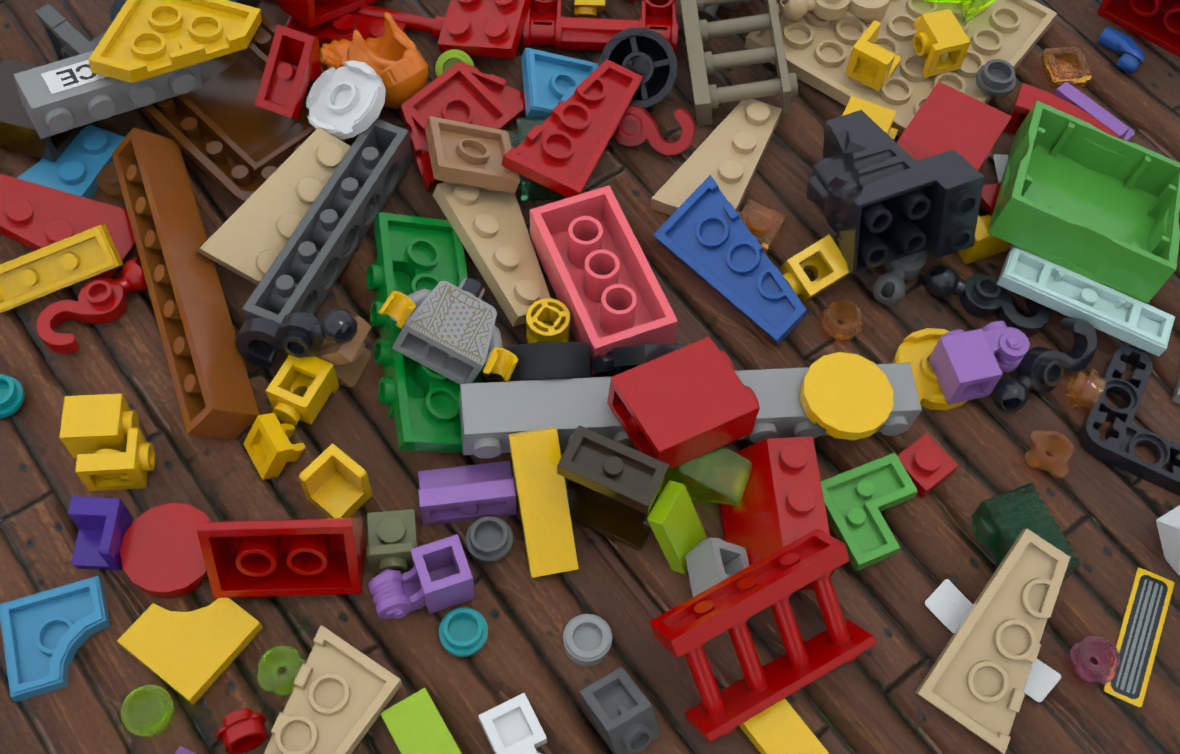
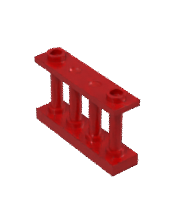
M817 528L649 621L657 641L677 658L685 655L702 702L685 711L684 715L686 720L709 743L718 737L730 734L740 724L843 663L853 661L860 653L876 645L872 634L849 619H844L830 577L834 569L850 561L845 543ZM811 583L827 630L803 643L789 597L795 591ZM770 606L786 653L762 667L746 622L749 617ZM728 630L744 678L720 691L703 646L707 641Z

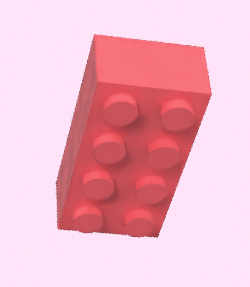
M609 185L530 209L531 242L557 299L566 305L570 312V328L576 341L589 345L590 371L592 375L598 374L593 369V359L598 355H606L608 352L613 351V348L641 344H674L678 320Z

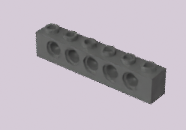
M376 119L367 130L359 134L243 306L242 311L246 321L251 318L262 317L281 324L285 315L291 312H307L315 315L374 223L378 212H381L411 165L412 155L408 130Z

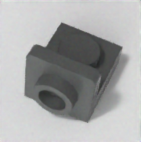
M623 667L579 691L584 706L606 735L612 754L639 753L660 737L652 705Z

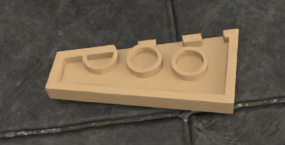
M755 99L741 100L651 198L650 208L672 215L705 179L711 175L728 202L738 211L780 120L782 109Z
M318 127L197 252L258 286L351 146Z
M437 184L433 197L513 327L526 323V313L529 307L535 301L551 297L515 193L491 192L481 187L463 184Z
M1029 529L1022 530L915 692L1003 754L1006 753L1011 738L1009 734L1016 712L1019 713L1026 693L1023 691L1032 664L1036 662L1041 647L1040 640L1047 619L1051 617L1070 560V556Z
M320 625L313 640L314 646L306 663L302 664L293 683L295 687L283 713H279L271 730L272 737L264 754H352L380 716V713L402 686L401 679Z

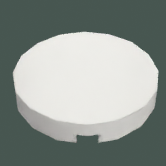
M354 60L342 62L345 66L338 69L334 67L329 68L313 83L307 96L306 107L309 109V116L307 115L309 122L316 129L320 127L336 138L344 140L353 138L367 130L379 117L385 103L386 89L381 77L365 62Z

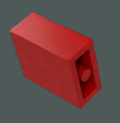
M710 337L611 377L607 401L608 406L637 451L668 464L669 470L751 434L760 408L754 391L749 386H744L734 372L729 356L724 351H719Z

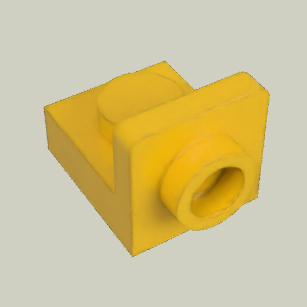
M129 428L126 452L114 449H100L94 454H77L75 472L88 491L145 489L148 471H153L155 467L154 446L146 441L140 428Z

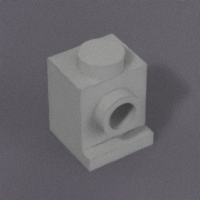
M710 537L704 539L694 549L685 554L693 597L749 566L745 547L725 542L720 538Z

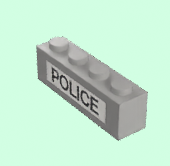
M93 51L13 74L22 105L41 139L203 88L199 63L139 82L129 83L92 73L88 59Z

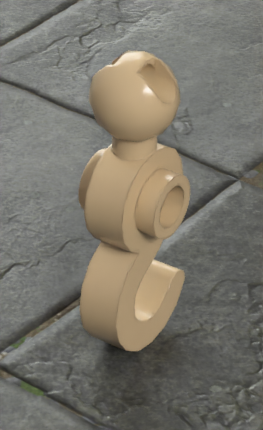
M779 0V10L782 16L790 20L802 18L807 11H813L815 15L824 20L841 19L846 15L847 11L855 17L872 20L886 13L890 0Z

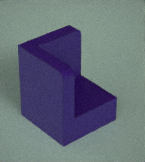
M72 496L68 515L79 528L72 564L77 569L122 571L120 548L124 533L132 524L133 516L121 498Z

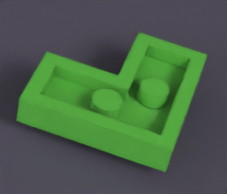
M895 452L821 481L828 524L836 538L845 543L850 559L849 562L855 572L895 556L898 553L900 546L880 512L913 499L918 490Z

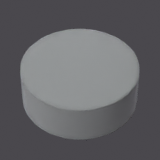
M581 614L568 622L563 633V648L565 654L572 662L581 666H594L601 663L608 656L612 644V632L604 619L594 614Z

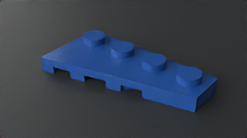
M711 175L653 234L655 240L778 346L808 315L803 303L778 268L773 265L763 251V247L748 230Z

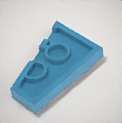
M90 124L80 131L55 162L42 159L17 178L92 199L115 168L112 153L125 137Z

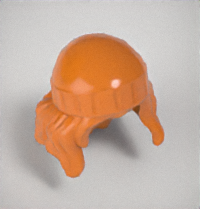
M389 12L383 14L385 18V33L379 38L364 40L360 32L354 30L353 41L347 39L333 40L330 44L324 43L322 45V48H320L321 66L326 70L331 67L338 69L345 66L342 62L350 60L365 62L381 77L386 89L385 108L400 109L404 102L422 90L427 84L429 74L427 62L420 51L417 50L415 43L397 26Z

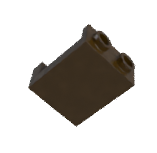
M579 425L557 465V474L568 478L566 490L571 520L635 550L643 548L652 530L647 517L666 485L669 465Z

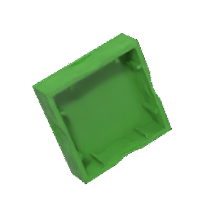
M1036 100L1013 137L988 234L1148 304L1176 271L1180 242V163L1136 143L1107 134L1088 122Z

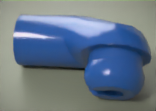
M1110 26L1105 28L1097 43L1121 55L1117 62V66L1127 73L1135 72L1138 65L1144 63L1145 53L1129 36Z

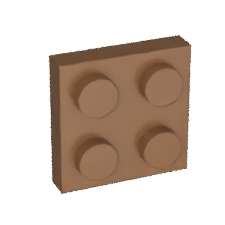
M429 116L425 132L435 180L451 185L463 184L481 187L491 192H516L520 182L519 174L501 166L503 156L512 148L508 131Z

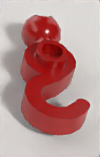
M629 105L613 136L620 144L625 146H637L648 139L650 145L657 152L665 155H677L685 151L693 142L696 128L691 114L684 108H678L674 112V117L682 128V135L676 141H668L662 136L657 123L648 111L638 105Z
M140 258L128 260L122 267L121 277L116 281L103 277L86 283L78 295L79 302L62 300L47 306L40 313L37 320V332L46 347L60 354L75 353L80 349V345L73 334L56 333L57 327L65 321L74 320L83 323L103 324L118 319L125 312L128 305L126 294L132 290L145 291L148 289Z

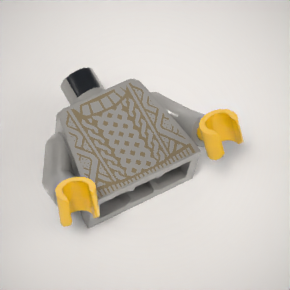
M465 278L460 281L458 287L448 281H440L432 291L421 289L409 295L392 291L378 312L381 315H389L397 322L396 326L402 328L392 349L459 385L473 383L484 364L483 373L487 375L490 373L499 374L504 378V381L508 382L518 362L515 354L504 349L500 329L494 325L497 311L492 305L481 300L485 290L477 280Z

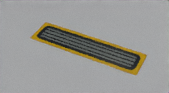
M1140 567L1136 572L1104 686V692L1137 707H1142L1174 588L1173 581Z

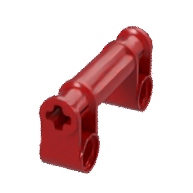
M531 0L523 28V49L535 45L554 46L555 50L603 51L615 34L628 28H647L660 33L672 45L676 54L678 42L676 0H641L639 20L563 17L562 0Z

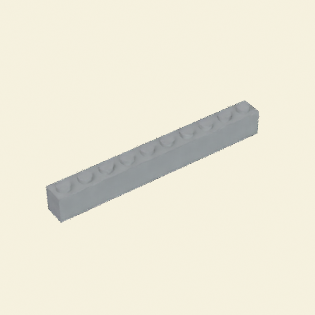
M910 363L876 364L886 374L892 386L894 406L887 421L877 432H882L886 436L902 434L909 430L922 411ZM810 367L734 371L744 386H749L754 391L760 407L752 433L737 440H751L754 443H758L771 438L813 436V439L818 436L828 435L825 433V428L821 427L817 422L814 425L806 417L800 403V385ZM611 377L460 384L459 411L463 455H475L478 458L486 459L497 457L501 453H511L508 434L549 427L557 428L560 450H566L579 425L632 449L636 448L607 404Z

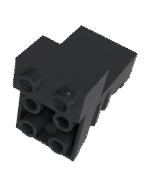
M862 110L825 121L823 159L815 163L812 177L807 181V199L825 211L826 221L837 234L835 241L847 263L848 271L854 275L926 249L938 259L972 247L984 176L954 149L915 161Z

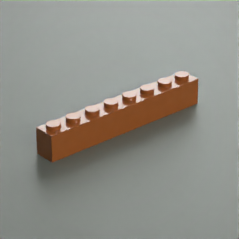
M133 127L112 153L185 429L187 435L235 440L260 414L247 374L246 365L236 348L235 329L213 260L197 252L207 241V237L180 147L174 139Z

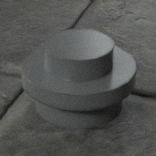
M993 59L979 68L975 81L982 92L990 96L1002 97L1013 91L1016 85V73L1014 67L1009 62Z
M485 516L474 521L468 528L465 538L466 547L474 559L483 563H495L504 559L511 551L513 533L510 526L504 520L494 516Z

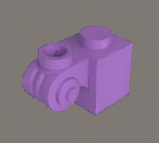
M995 321L981 329L967 332L961 329L953 330L940 337L929 361L948 405L989 396L1003 375L1002 372H1011L1019 366L1029 350L1030 343L1022 331L1007 327L1004 321Z
M458 534L410 549L414 565L410 571L402 574L398 570L387 569L374 577L368 584L370 593L374 596L373 603L376 604L377 616L381 619H399L412 611L427 607L428 613L431 614L475 599L473 577Z

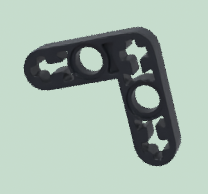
M1122 346L1116 350L1104 368L1079 430L1078 439L1080 445L1090 455L1180 496V445L1132 423L1152 372V360L1146 351L1136 346ZM1125 362L1132 365L1131 371L1133 372L1127 381L1120 379L1126 369ZM1113 392L1120 395L1125 400L1126 408L1117 409L1109 405L1106 401L1105 393ZM1104 421L1111 422L1105 434L1106 441L1098 438V429ZM1135 446H1144L1150 449L1155 455L1156 463L1148 464L1139 460L1134 451ZM1168 460H1171V463L1167 466L1169 470H1164L1163 466Z

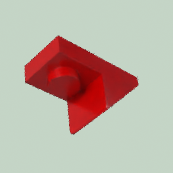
M277 24L255 106L290 118L299 119L309 81H316L322 74L319 40L317 37Z

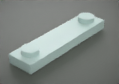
M1015 245L1007 254L997 285L1068 317L1086 321L1095 329L1158 357L1167 349L1175 316Z

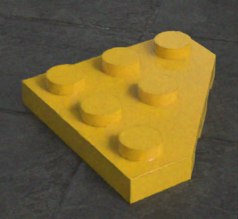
M127 0L89 57L90 70L95 74L135 83L247 49L262 22L261 9L229 0Z

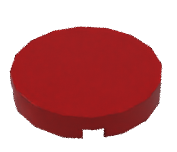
M167 503L150 508L137 517L124 533L120 548L122 569L135 586L153 597L174 598L191 593L201 586L200 582L208 575L197 534L198 523L211 522V520L203 511L189 504Z

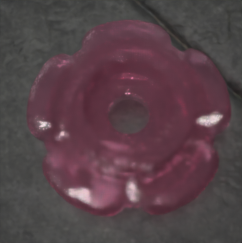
M1085 637L1081 643H1075L1070 650V660L1075 664L1074 671L1082 680L1088 683L1097 681L1100 684H1106L1115 678L1116 670L1120 664V655L1115 645L1103 637ZM1090 657H1095L1098 661V664H1092L1090 661Z

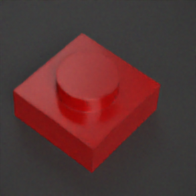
M927 433L897 455L918 490L917 494L921 498L925 497L950 477L959 466Z

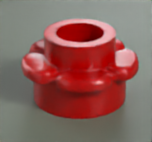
M242 708L229 713L222 721L224 726L220 727L216 732L217 741H223L228 754H243L256 749L267 739L264 729L265 722L267 721L266 716L262 713H253V710L250 708Z

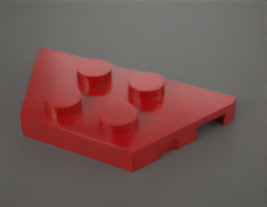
M459 61L404 102L400 108V116L404 128L409 131L410 147L424 188L429 191L440 182V180H435L433 176L425 128L429 116L505 130L526 114L524 92L505 85L506 79L493 74H484L478 68Z

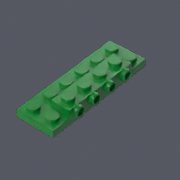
M378 212L374 220L377 259L374 264L368 266L366 286L368 290H375L376 300L372 302L370 309V324L372 327H379L380 338H377L374 346V362L376 365H383L384 377H381L378 384L379 404L387 405L389 418H395L398 450L463 453L459 411L460 385L392 349L402 328L396 326L397 322L389 315L378 313L392 291H398L405 295L421 289L432 291L440 281H448L458 287L460 281L468 278L463 244L448 220ZM482 371L479 372L473 383H483Z

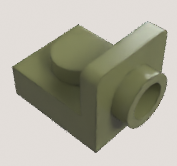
M415 509L367 513L368 547H366V558L371 573L379 572L380 574L387 569L398 570L402 574L408 572V570L414 567L410 549L418 547Z

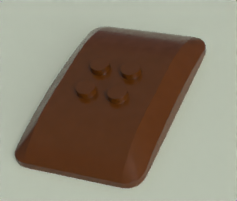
M261 13L262 22L247 49L199 63L203 88L139 108L168 138L174 139L180 149L197 166L241 204L316 130L309 122L307 115L309 116V109L306 107L307 96L315 82L313 80L309 81L299 119L290 118L255 106L277 27L263 13ZM321 66L323 73L324 71H326V69L323 66ZM359 134L353 138H348L341 141L348 145H351L353 142H355Z

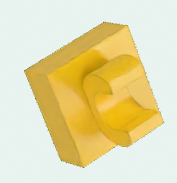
M275 413L258 415L243 443L262 480L279 477L286 462L297 461L306 447L304 443L291 444L290 438L296 429L295 426L290 423L280 424Z

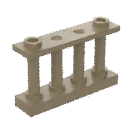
M680 0L697 127L713 124L711 109L719 108L720 103L780 95L783 114L791 113V97L798 96L796 73H788L776 0H764L766 14L707 22V19L699 20L698 12L705 11L706 6L745 0ZM767 29L770 31L772 46L712 55L711 51H703L702 43H708L709 38ZM775 62L777 79L718 88L716 84L708 85L707 76L714 75L715 70Z

